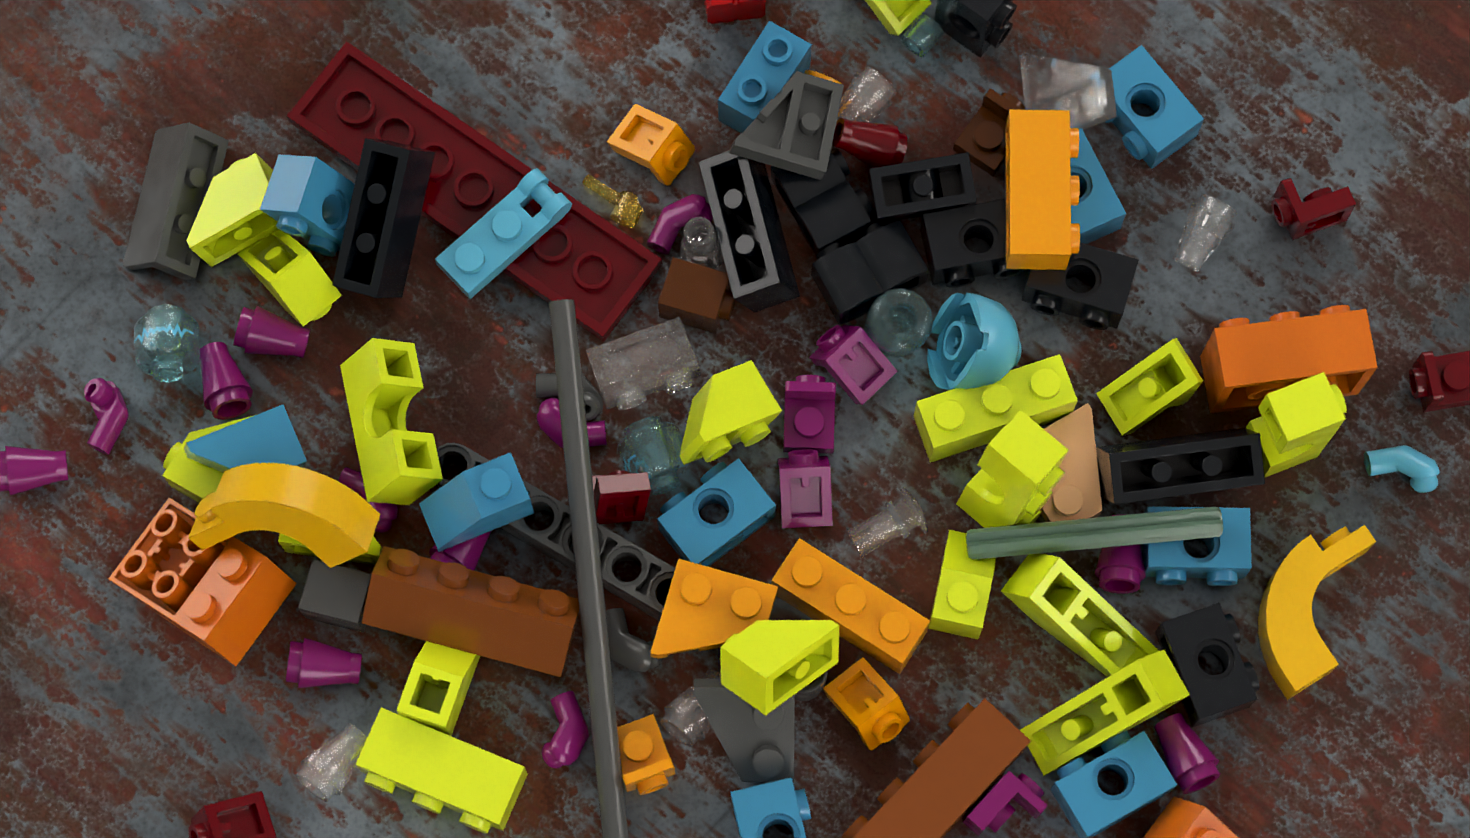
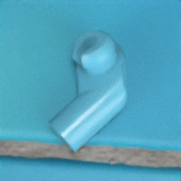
M1402 445L1366 451L1364 453V464L1368 476L1400 471L1411 477L1410 485L1419 493L1431 492L1438 486L1437 475L1440 473L1436 461L1410 446Z

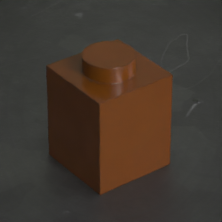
M673 257L658 301L659 317L716 334L720 320H730L736 302L730 290L728 274Z

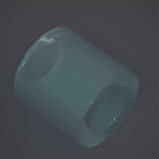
M920 14L901 36V40L912 53L919 57H924L942 37L944 32L934 19L925 14Z

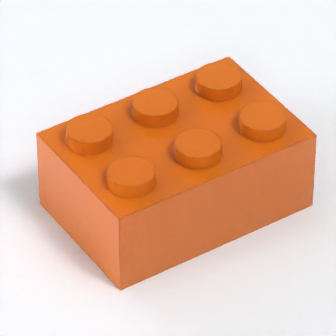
M1336 305L1324 308L1319 312L1320 315L1300 317L1299 312L1288 311L1271 316L1269 318L1270 321L1250 324L1248 318H1234L1221 322L1219 328H1214L1200 355L1210 413L1257 408L1266 394L1322 372L1325 373L1330 385L1336 384L1339 387L1343 396L1358 395L1378 368L1367 309L1351 311L1348 305Z

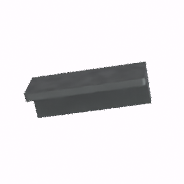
M190 122L161 128L156 131L123 261L124 267L131 270L153 267L183 280L196 279L201 258L189 248L186 240L212 178L222 172L229 140Z

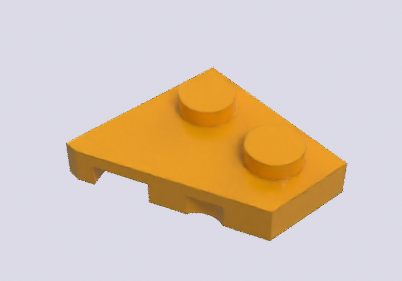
M678 558L651 648V657L660 659L668 657V654L696 649L704 651L719 648L733 634L742 632L757 620H770L778 586Z

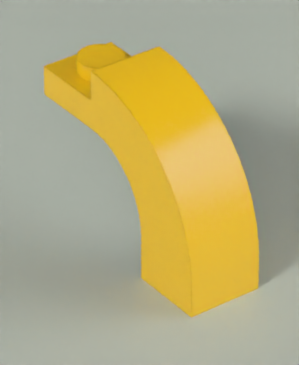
M253 463L224 471L216 492L208 494L196 507V519L188 538L201 550H204L246 531L265 530L277 532L299 541L327 566L333 568L368 552L381 514L359 494L324 474L288 464Z
M1365 525L1352 533L1349 532L1346 526L1334 532L1320 543L1324 551L1321 550L1310 534L1289 552L1267 583L1258 616L1260 648L1271 676L1287 700L1331 673L1339 665L1315 627L1312 615L1313 597L1321 581L1365 554L1377 542Z

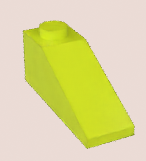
M1042 553L1028 554L1001 589V592L1037 625L1107 677L1140 658L1159 652L1149 640L1060 557Z
M1161 650L1134 661L1020 729V731L1031 740L1028 748L1042 774L1045 776L1099 747L1116 735L1150 719L1190 694L1165 650Z

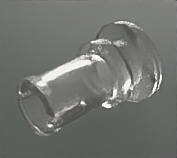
M906 488L900 489L904 497L903 500L896 504H893L892 501L885 503L887 509L853 528L846 529L862 558L901 535L903 539L910 537L909 531L917 526H920L924 534L929 532L927 520L921 506Z

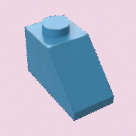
M284 405L277 406L189 441L184 447L187 458L223 473L228 469L245 464L281 463L303 467L307 462Z
M511 452L461 472L419 503L438 552L534 513L530 497Z

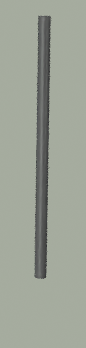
M572 299L556 300L549 302L602 838H629L575 302Z

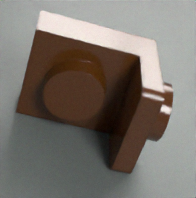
M989 89L983 97L982 106L955 141L953 150L958 154L969 152L970 162L991 176H994L1006 160L1005 127L1009 109L1026 110L1025 106L1011 94L1002 93L1000 95L993 89Z

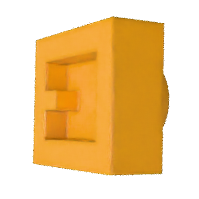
M637 104L633 105L607 140V143L615 153L649 168L658 181L667 186L671 185L679 172L686 167L690 157L695 152L694 145L678 123Z
M864 657L823 687L828 699L857 730L863 743L870 751L882 743L894 739L910 721L897 693Z
M654 714L617 727L622 779L626 791L630 792L638 789L639 795H646L669 785L667 777L675 775V768Z

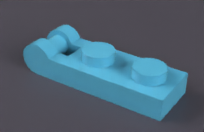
M538 168L526 174L513 191L435 258L437 266L469 299L483 289L571 209L572 203L563 193L556 194L547 185L549 179ZM534 199L542 209L532 218L524 207Z

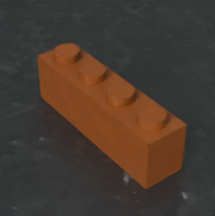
M383 546L371 574L362 624L561 677L571 648L580 610L578 598L567 596L558 590H544L519 583L507 576H493L467 569L459 563H445L419 556L407 549H393Z
M986 698L976 708L968 702L947 724L953 730L941 745L934 740L930 741L912 761L918 767L905 783L899 777L894 779L877 798L883 805L870 820L862 814L844 832L841 838H943L1027 749L1031 740Z

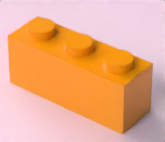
M1009 109L1005 127L1006 269L1066 270L1071 254H1078L1080 249V224L1071 223V206H1078L1080 180L1079 175H1071L1070 158H1078L1079 128H1070V110Z
M800 538L771 580V585L778 586L777 597L813 620H833L839 624L840 637L898 674L902 672L924 638L930 624L929 619Z

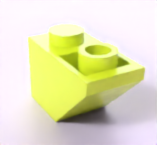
M752 360L714 374L693 397L679 458L684 465L702 457L706 463L712 462L730 451L732 445L742 442L745 447L751 446L771 432L768 425L780 414L782 409Z
M426 641L413 663L396 710L397 713L452 736L480 655Z

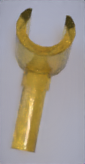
M588 174L585 176L582 182L583 185L606 199L609 203L614 204L610 218L624 227L634 229L643 213L636 195L628 191H621L619 193L592 175Z

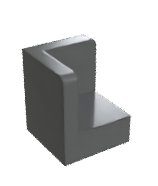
M315 560L311 563L298 609L307 619L364 633L366 625L362 624V618L371 574L341 566L330 568L324 562Z

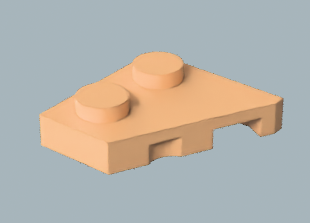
M1087 403L1044 428V430L1069 450L1059 466L1065 474L1051 490L1053 494L1040 509L1041 515L1046 522L1096 518L1101 515L1102 500L1092 408Z

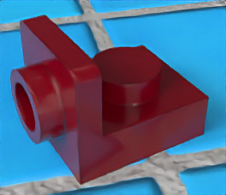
M1291 178L1280 181L1274 194V199H1272V210L1275 219L1281 227L1287 226L1292 240L1347 221L1356 205L1349 187L1333 192L1330 187L1321 188L1308 194L1302 203Z
M1433 351L1422 352L1413 363V369L1409 370V385L1415 399L1420 398L1423 412L1470 405V351L1435 357Z
M620 470L607 475L592 476L597 523L610 524L643 521L651 491L647 472L630 473Z
M262 791L204 805L193 816L189 826V838H277Z

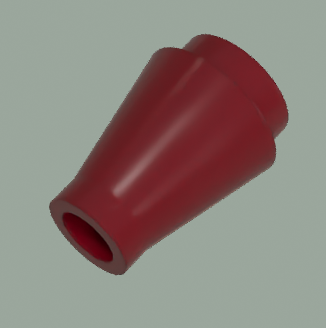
M842 117L836 122L832 146L843 149L872 168L901 164L908 145L907 135L899 132L896 125L852 121Z

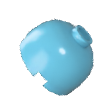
M957 292L952 294L941 306L931 329V333L939 334L936 350L928 349L927 354L930 377L937 387L952 390L955 388L970 389L990 385L1001 380L1018 364L1022 347L1017 325L1011 313L1001 303L978 294L968 292L962 294Z

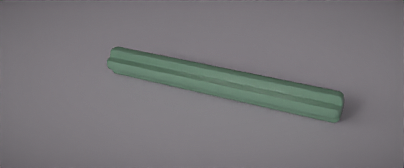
M1215 506L970 529L966 534L967 553L969 558L974 560L1213 538L1222 535L1223 519L1220 508Z

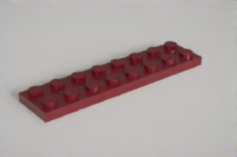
M347 41L287 115L290 124L356 170L359 167L365 138L390 140L435 152L421 215L455 239H458L513 191L522 178L533 170ZM549 181L547 185L556 194L563 193L572 203L571 209L560 221L507 266L503 272L548 304L556 300H574L577 324L604 342L662 267V258ZM533 199L524 209L533 218L541 211L542 207Z

